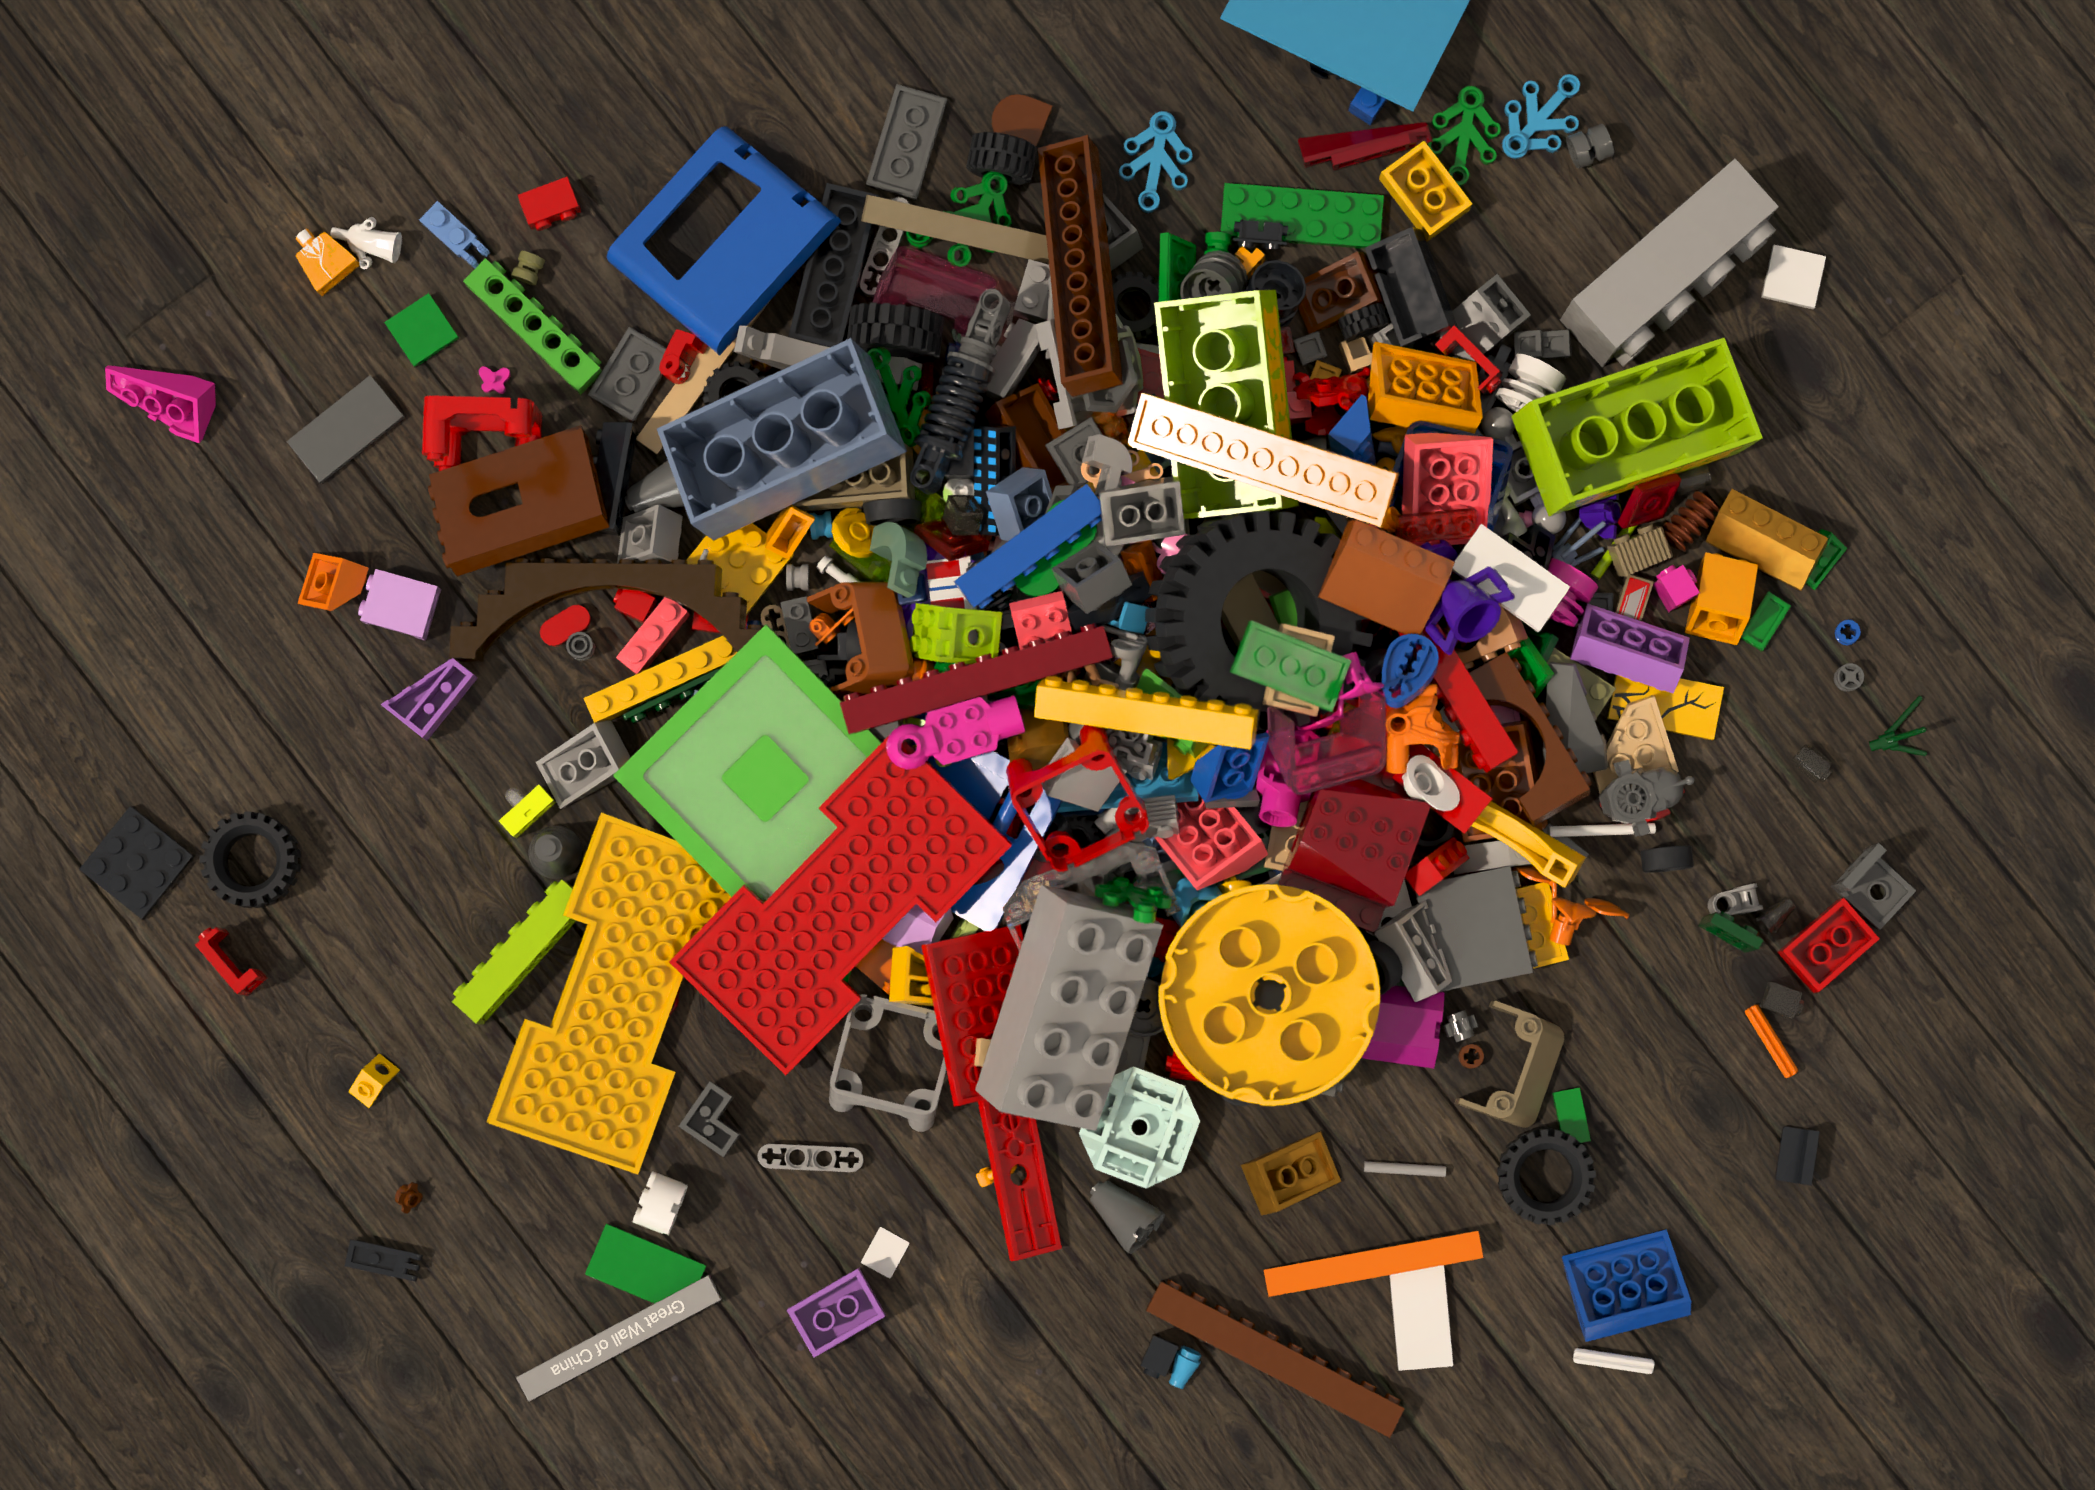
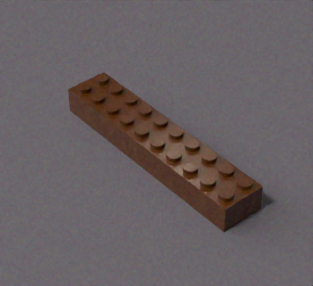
M1085 135L1038 148L1061 384L1072 397L1123 384L1099 151L1090 137Z

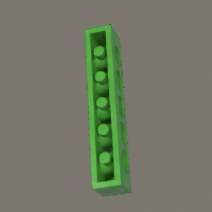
M485 258L463 282L581 395L601 374L602 370L599 365L602 362L592 352L586 355L580 349L583 344L573 334L569 336L564 334L560 330L563 325L553 315L548 318L541 311L544 307L534 297L529 300L523 294L525 289L515 279L510 282L504 276L506 271L496 261L491 264ZM495 283H502L504 285L502 292L499 294H492L490 292L492 285ZM514 301H521L523 303L522 309L519 312L514 313L509 310L511 303ZM534 319H539L542 321L541 327L536 331L529 330V323ZM553 337L561 339V344L556 349H550L547 346L548 341ZM576 355L580 357V362L576 367L567 366V359L570 356Z

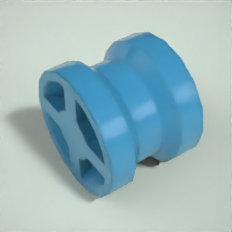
M825 511L822 515L809 513L815 517L810 526L812 540L818 539L820 536L833 538L831 511Z

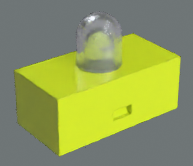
M540 785L535 787L527 796H524L517 788H510L506 791L505 798L513 808L499 822L514 838H518L549 810L556 801Z

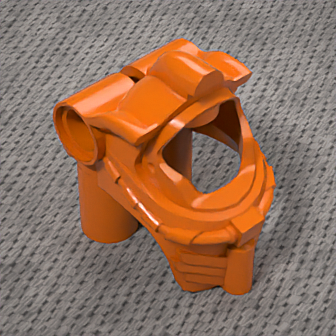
M1429 684L1417 698L1401 708H1392L1387 705L1388 772L1394 774L1407 772L1410 744L1434 745L1439 750L1441 765L1444 770L1458 767V745L1456 744H1458L1460 733L1453 731L1443 721L1441 713L1435 708L1438 699L1434 695V693H1437V684Z

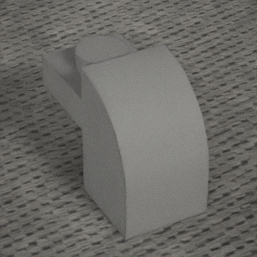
M1101 434L1088 437L1082 463L1101 469L1095 495L1099 496V492L1121 487L1122 479L1120 475L1132 473V459L1126 447L1119 441Z

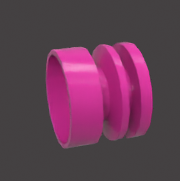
M1551 558L1548 571L1570 586V588L1549 618L1574 627L1578 622V618L1574 614L1581 616L1584 612L1576 600L1589 603L1597 591L1598 585L1590 577L1573 566Z

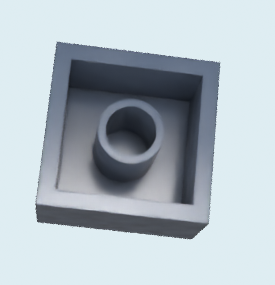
M1022 467L986 491L1001 540H1011L1045 514L1052 497V491L1045 470Z

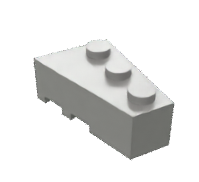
M1426 900L1403 910L1374 932L1380 942L1390 946L1398 955L1402 964L1401 979L1415 1002L1438 993L1452 982L1442 949H1437L1433 934L1436 933L1434 924H1429L1425 909H1428Z

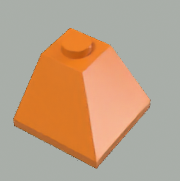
M313 553L297 604L333 611L361 594L367 580L366 575L369 568L344 558Z

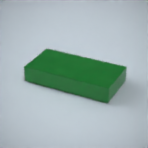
M1768 591L1747 623L1741 639L1762 652L1791 605Z
M1580 1088L1552 1093L1559 1129L1573 1136L1580 1143L1591 1141Z

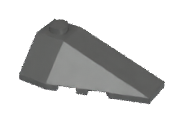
M1550 662L1549 667L1554 672V675L1547 683L1546 708L1550 714L1547 717L1551 726L1557 725L1564 737L1561 742L1565 749L1571 748L1578 760L1575 765L1579 772L1584 770L1586 773L1606 770L1608 768L1606 741L1603 734L1600 735L1595 720L1597 718L1595 712L1590 710L1586 700L1587 692L1576 664ZM1543 742V756L1545 765L1546 749L1545 744Z

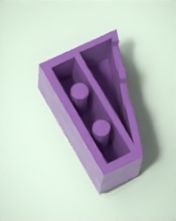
M452 658L425 675L424 678L415 684L408 686L401 693L380 705L423 739L428 740L477 680V677Z

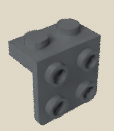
M1119 340L1123 384L1083 394L1086 411L1116 413L1122 403L1125 402L1133 387L1136 386L1137 373L1134 371L1132 351L1129 349L1127 340Z

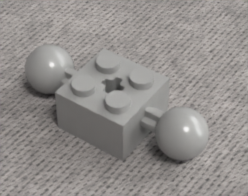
M1503 407L1489 409L1483 415L1481 428L1486 437H1492L1493 441H1499L1503 449L1492 455V461L1497 467L1502 481L1511 490L1507 498L1514 507L1530 499L1535 508L1532 513L1533 524L1536 523L1552 534L1560 532L1566 523V513L1562 512L1550 517L1548 516L1521 441L1517 442L1512 434L1515 429L1511 417L1513 414ZM1520 465L1522 468H1529L1530 471L1527 473V476L1518 472Z

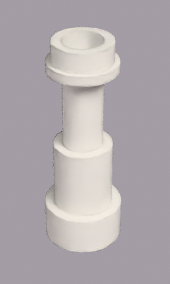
M826 555L816 567L820 570L821 574L827 572L840 583L861 582L850 573L846 574L832 563L833 558H829Z

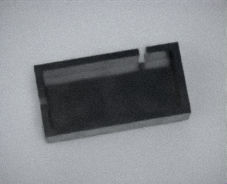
M1410 227L1365 247L1372 270L1381 272L1375 274V278L1401 347L1412 349L1431 341V336L1438 338L1445 335L1454 325L1458 328L1421 229Z

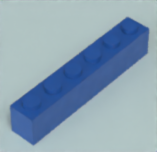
M1085 484L953 582L972 608L979 605L982 609L994 600L991 595L997 590L1001 589L1002 592H1005L1016 584L1014 578L1020 573L1027 576L1038 567L1035 562L1043 556L1048 560L1060 551L1057 546L1066 540L1070 544L1082 535L1079 531L1087 524L1092 528L1102 520L1099 499L1088 484Z

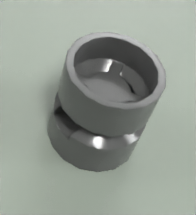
M1604 124L1588 128L1586 134L1580 131L1566 137L1570 156L1578 169L1592 164L1595 158L1601 161L1614 156L1612 140Z

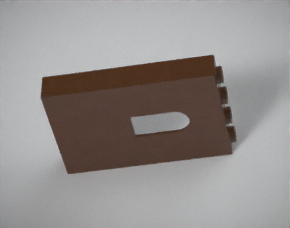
M581 425L429 474L431 485L428 486V492L436 505L432 509L436 522L440 523L441 530L437 531L441 545L445 547V552L442 553L443 561L446 568H451L456 576L610 527L590 441ZM518 483L522 499L521 505L483 517H476L471 514L470 504L477 496Z

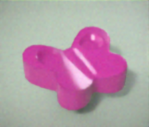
M481 367L479 375L484 382L481 387L485 393L495 390L497 393L503 394L506 391L504 384L511 375L510 371L507 368H501L496 372H492L487 367Z

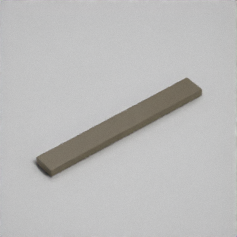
M866 195L862 222L1049 264L1046 235Z

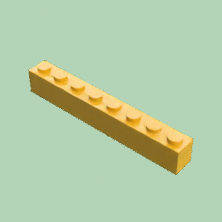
M1049 676L1046 679L1043 678L1037 685L1034 717L1251 749L1256 740L1259 710L1251 709V706L1246 704L1228 706L1219 700L1201 702L1192 696L1174 698L1164 692L1146 694L1137 688L1119 690L1110 684L1092 686L1083 680H1075L1071 683L1062 681L1060 677Z

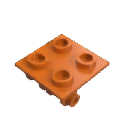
M853 607L837 623L826 613L819 614L810 622V631L819 639L815 644L816 646L822 641L827 644L841 631L838 627L840 623L846 626L854 618Z
M881 939L855 967L890 995L892 954L895 946Z

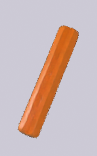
M1755 1004L1747 1008L1745 1014L1784 1077L1789 1078L1798 1072L1796 1065L1759 1005Z

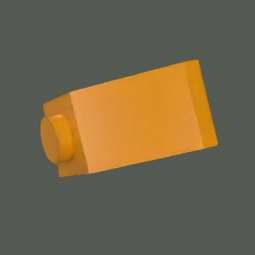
M790 505L779 513L768 530L765 548L789 560L812 525L815 517Z

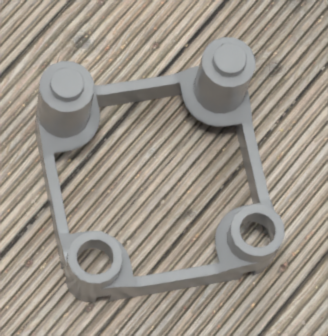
M860 995L862 997L861 1000L847 1015L830 1079V1106L838 1112H846L852 1109L854 1105H862L908 1118L910 1127L918 1132L929 1130L935 1121V1114L946 1074L944 1058L935 1091L917 1089L907 1096L904 1105L861 1095L862 1082L858 1075L853 1071L840 1068L850 1029L869 1030L874 1028L880 1022L884 1009L925 1019L923 1031L925 1040L933 1048L942 1050L941 1041L934 1037V1032L938 1030L935 1011L904 1003L889 1002V999L877 996L871 999L867 998V995ZM864 1009L871 1013V1018L868 1021L861 1022L856 1019L855 1013L858 1010Z

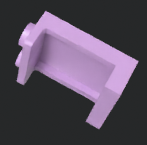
M375 569L374 575L370 574L366 584V590H369L366 601L362 600L359 607L358 615L361 616L360 621L426 641L441 589L438 586Z

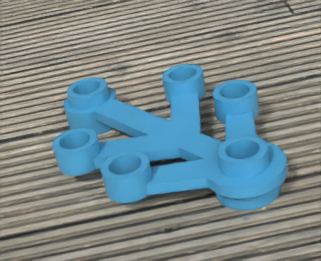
M1570 74L1563 76L1558 83V91L1539 112L1537 107L1539 86L1535 81H1527L1522 88V93L1526 97L1527 125L1521 132L1518 116L1521 112V104L1516 100H1511L1506 104L1505 114L1509 120V134L1505 136L1502 142V149L1508 157L1514 159L1521 158L1528 150L1546 149L1551 153L1559 150L1561 139L1558 136L1550 135L1547 139H1529L1535 131L1564 130L1566 133H1573L1577 130L1579 121L1575 116H1567L1565 119H1547L1565 98H1571L1577 94L1580 88V82L1577 77ZM1570 84L1573 90L1567 92L1564 90L1563 85ZM1533 86L1535 92L1532 94L1528 93L1526 87ZM1510 105H1515L1518 108V111L1516 113H1511L1508 107ZM1566 121H1573L1575 123V127L1568 128L1566 126ZM1555 140L1557 147L1551 148L1548 145V141ZM1518 142L1520 148L1518 150L1512 149L1511 143Z
M1165 111L1154 114L1148 129L1134 138H1128L1124 143L1125 152L1128 155H1136L1141 145L1155 137L1153 148L1131 163L1123 164L1119 170L1121 179L1130 181L1134 178L1137 171L1150 163L1146 190L1138 198L1139 208L1146 213L1154 212L1159 207L1160 199L1156 189L1161 165L1172 179L1171 183L1174 189L1183 190L1188 182L1187 176L1180 173L1164 150L1165 140L1177 152L1176 159L1182 165L1190 163L1192 151L1184 146L1174 132L1176 120L1173 115ZM1161 121L1166 122L1168 125L1164 130L1158 127V123ZM1131 142L1137 145V148L1133 151L1127 148V145ZM1181 152H1187L1189 154V158L1186 160H1182L1179 157V154ZM1123 169H1131L1132 174L1124 176L1122 173ZM1178 177L1183 178L1185 181L1181 186L1176 185L1174 182ZM1145 199H1152L1154 204L1151 207L1145 206Z

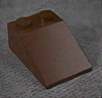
M1357 251L1304 278L1306 292L1298 308L1309 334L1337 325L1341 317L1348 313H1353L1355 310H1360L1372 304H1385L1375 278V274L1378 273L1372 270L1367 253Z

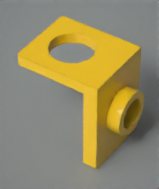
M378 1054L361 1070L349 1089V1093L370 1108L384 1086L400 1070L381 1054ZM381 1064L385 1066L389 1074H380L375 1069V1065Z

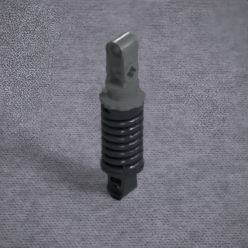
M987 289L981 294L974 315L969 322L965 337H961L960 350L948 353V365L943 368L945 375H942L939 379L940 385L936 387V394L931 399L933 404H930L928 407L929 413L924 417L925 423L920 427V434L914 438L913 442L920 446L921 450L911 472L910 479L912 484L924 494L932 495L939 491L951 459L962 460L963 446L965 444L963 442L968 441V436L962 432L970 433L972 431V426L968 423L975 422L976 417L973 414H977L980 410L976 404L983 403L981 395L986 394L987 385L991 382L996 372L989 364L992 359L991 357L996 355L997 350L995 346L1001 337L1004 323L1010 312L1009 301L996 289ZM999 300L998 306L990 309L992 302ZM930 474L929 482L922 485V479Z

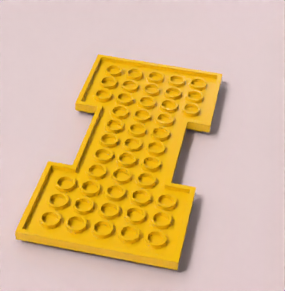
M600 814L563 916L588 924L550 1027L524 1019L487 1123L635 1174L639 1173L675 1072L652 1064L683 975L669 961L731 898L676 840L607 814Z

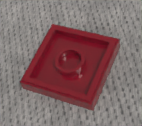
M1675 473L1637 484L1617 523L1622 529L1663 518L1682 479Z

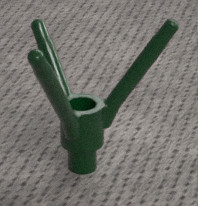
M1918 696L1895 723L1884 732L1885 734L1879 735L1878 739L1869 741L1872 752L1883 749V751L1890 749L1892 751L1927 756L1926 751L1898 745L1897 742L1926 732V727L1895 735L1897 728L1923 700L1922 696Z

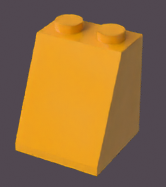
M1705 552L1699 566L1697 583L1695 584L1700 593L1691 601L1685 633L1737 645L1750 619L1758 564L1749 563L1742 559L1736 560L1724 557L1717 553Z

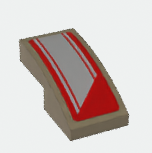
M1634 574L1627 576L1615 613L1641 621L1654 581Z

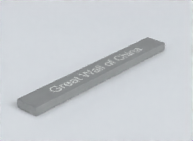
M707 1275L517 1376L516 1379L528 1401H531L720 1301L722 1298L710 1275Z

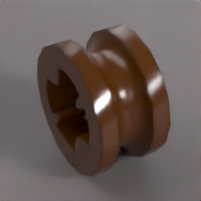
M1469 1044L1461 1048L1458 1058L1461 1065L1471 1069L1481 1065L1484 1054L1479 1046ZM1470 1048L1475 1050L1474 1054L1478 1053V1059L1473 1060V1064H1468V1059L1464 1060V1053H1469Z

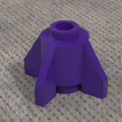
M1619 494L1583 505L1579 511L1580 520L1590 530L1602 521L1606 522V525L1596 533L1606 540L1616 539L1617 526L1614 524L1618 522L1622 512L1620 504L1613 500H1619Z

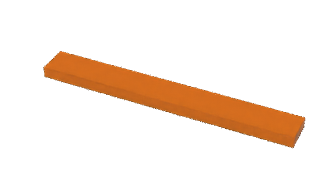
M1475 1231L1264 1270L1268 1296L1271 1297L1483 1258L1479 1232Z

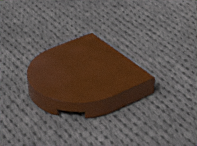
M1016 94L1002 99L993 111V131L1022 138L1037 147L1053 106L1026 95Z

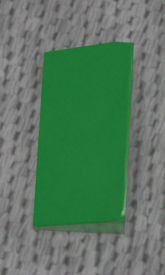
M1820 529L1818 533L1828 538L1827 546L1806 582V585L1813 590L1819 586L1847 549L1832 532Z

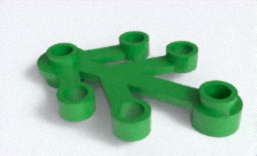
M1475 86L1463 88L1458 95L1457 103L1444 112L1436 113L1433 116L1432 126L1437 130H1443L1450 119L1463 112L1461 123L1441 137L1433 138V142L1428 144L1431 150V144L1438 143L1440 145V150H1432L1435 156H1438L1442 153L1445 146L1459 137L1455 163L1448 171L1452 178L1455 173L1462 175L1461 181H1455L1459 187L1464 186L1469 179V171L1465 167L1469 140L1479 151L1480 160L1483 164L1490 165L1496 159V151L1487 145L1472 124L1474 114L1484 125V134L1487 138L1495 139L1501 132L1500 125L1492 120L1483 107L1484 95L1482 91ZM1466 97H1474L1475 103L1468 104L1466 102ZM1442 117L1445 120V124L1438 125L1435 119ZM1494 126L1497 129V133L1490 134L1488 127ZM1485 152H1490L1493 155V158L1491 160H1486L1483 154Z
M990 171L984 175L982 182L967 188L955 187L951 191V199L955 203H965L969 197L983 195L978 204L954 212H942L992 223L988 208L993 201L996 211L993 223L1000 225L999 219L1001 216H1004L1005 223L1003 226L1009 227L1011 217L1007 214L1003 194L1007 189L1005 176L1002 173ZM993 179L996 182V186L994 189L990 187V183ZM961 190L962 193H963V196H962V198L959 200V199L957 198V193H958V191ZM959 243L953 245L947 254L949 262L954 266H966L971 260L969 246ZM983 249L985 252H991V253L995 252V251H990V250ZM958 250L960 257L958 260H955L954 254Z
M884 347L873 348L867 354L871 356L875 369L880 371L888 395L885 394L891 410L896 413L898 418L895 421L902 440L910 447L916 446L917 444L913 441L921 431L918 424L924 407L929 406L931 403V396L927 391L915 393L912 399L914 405L910 416H908L906 406L914 382L921 378V370L915 365L905 368L903 371V381L900 390H898L889 366L891 360L890 352ZM910 370L913 371L914 378L911 377ZM920 396L923 397L924 403L920 401Z
M1114 877L1113 881L1107 882V885H1095L1094 895L1103 898L1102 904L1115 907L1122 902L1128 901L1134 907L1133 920L1140 923L1150 924L1155 922L1156 910L1154 906L1164 909L1171 908L1172 897L1163 895L1164 889L1161 887L1148 886L1147 890L1134 887L1133 884L1129 883L1130 880L1124 877Z

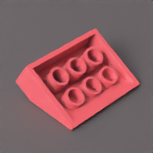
M1441 433L1405 435L1401 538L1419 547L1426 542H1429L1431 546L1440 544V539L1446 540L1451 545L1467 544L1481 524L1489 529L1493 455L1492 437Z
M1199 793L1198 801L1177 803L1180 830L1178 835L1173 834L1169 838L1154 837L1197 891L1247 871L1268 855L1260 837L1235 807L1206 809Z

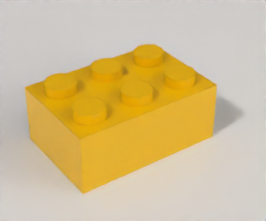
M1425 141L1383 170L1379 177V180L1414 226L1423 231L1427 242L1466 214L1472 206V202Z

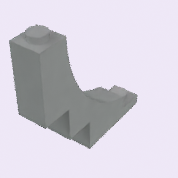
M739 326L734 352L783 370L831 347L789 338L776 333H764L748 326ZM891 357L889 366L898 390H900L903 381L904 369L915 365L921 370L922 364L905 357ZM876 370L883 389H886L880 371ZM910 370V375L914 378V373ZM919 380L914 382L912 390L917 391Z

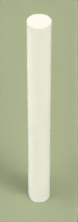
M1648 823L1651 832L1649 834H1655V823ZM1632 824L1548 827V835L1551 837L1634 834Z

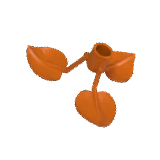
M1535 866L1512 867L1513 871H1518L1519 874L1533 881L1548 883L1551 886L1552 918L1550 922L1553 923L1549 939L1555 943L1570 945L1574 930H1578L1583 918L1595 917L1596 912L1609 916L1629 918L1630 914L1615 904L1602 899L1587 898L1584 901L1586 905L1564 898H1558L1557 883L1542 875ZM1557 908L1562 912L1559 914V917H1557Z

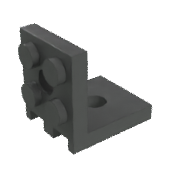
M1879 843L1866 847L1863 853L1847 867L1841 877L1830 886L1842 898H1845L1878 931L1916 892L1909 883L1880 858L1887 850ZM1875 884L1880 885L1884 889V896L1880 900H1875L1870 894V889Z

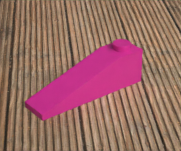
M110 365L105 367L107 391L132 407L139 406L149 413L148 417L156 422L159 419L170 427L169 431L176 436L197 443L203 440L216 406L215 383L190 375Z

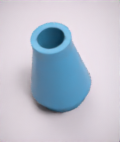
M1181 1346L1180 1351H1177L1169 1383L1177 1388L1184 1389L1190 1377L1201 1364V1354L1192 1348Z

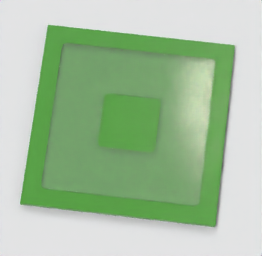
M766 624L613 776L731 897L745 884L765 903L838 828L818 808L882 742L870 730L851 735L848 734L839 703L842 701Z

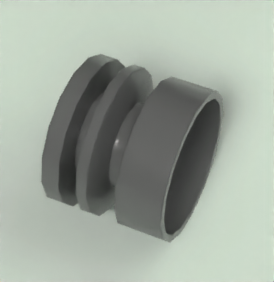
M1219 250L1208 252L1198 260L1181 284V298L1190 299L1244 292L1248 282L1246 269L1238 258L1228 252Z

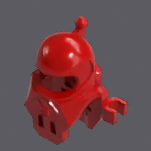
M1365 367L1362 371L1353 375L1332 376L1327 379L1313 378L1312 380L1305 373L1299 372L1294 374L1293 379L1300 382L1299 386L1293 388V391L1297 392V399H1308L1316 405L1312 418L1305 421V431L1316 435L1329 434L1342 418L1334 409V405L1339 403L1341 408L1348 411L1363 394L1367 399L1368 405L1369 383L1366 377L1371 374V369Z

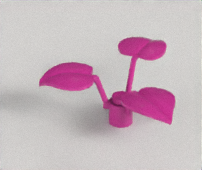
M1357 652L1342 656L1352 660L1345 680L1347 684L1355 683L1356 687L1343 695L1342 685L1338 696V710L1331 716L1314 724L1297 726L1299 730L1323 728L1344 718V699H1352L1362 696L1364 693L1373 692L1376 696L1373 698V701L1384 700L1383 691L1380 690L1385 687L1384 684L1371 681L1365 672L1364 666L1361 667ZM1401 687L1395 693H1392L1393 698L1401 695Z

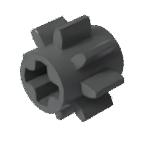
M1466 1010L1447 1016L1449 1024L1443 1025L1447 1037L1454 1036L1456 1042L1475 1036L1473 1028L1479 1027L1475 1016H1468Z

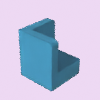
M1125 602L1120 619H1114L1107 624L1123 630L1144 634L1147 622H1145V611L1150 607L1143 604Z

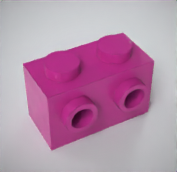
M1672 565L1661 571L1656 576L1658 580L1653 584L1668 612L1692 600L1700 593L1695 586V583H1697L1695 575L1690 569L1686 570L1684 565L1677 569L1675 565Z

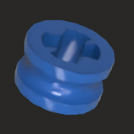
M1844 620L1836 627L1835 637L1842 645H1852L1860 637V627L1852 620ZM1845 626H1850V630L1855 632V635H1851L1850 639H1846V636L1840 632L1841 629H1845Z

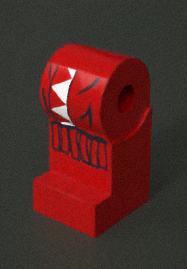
M676 329L660 362L659 370L661 374L674 384L684 383L690 376V368L697 354L704 355L708 346L694 334Z

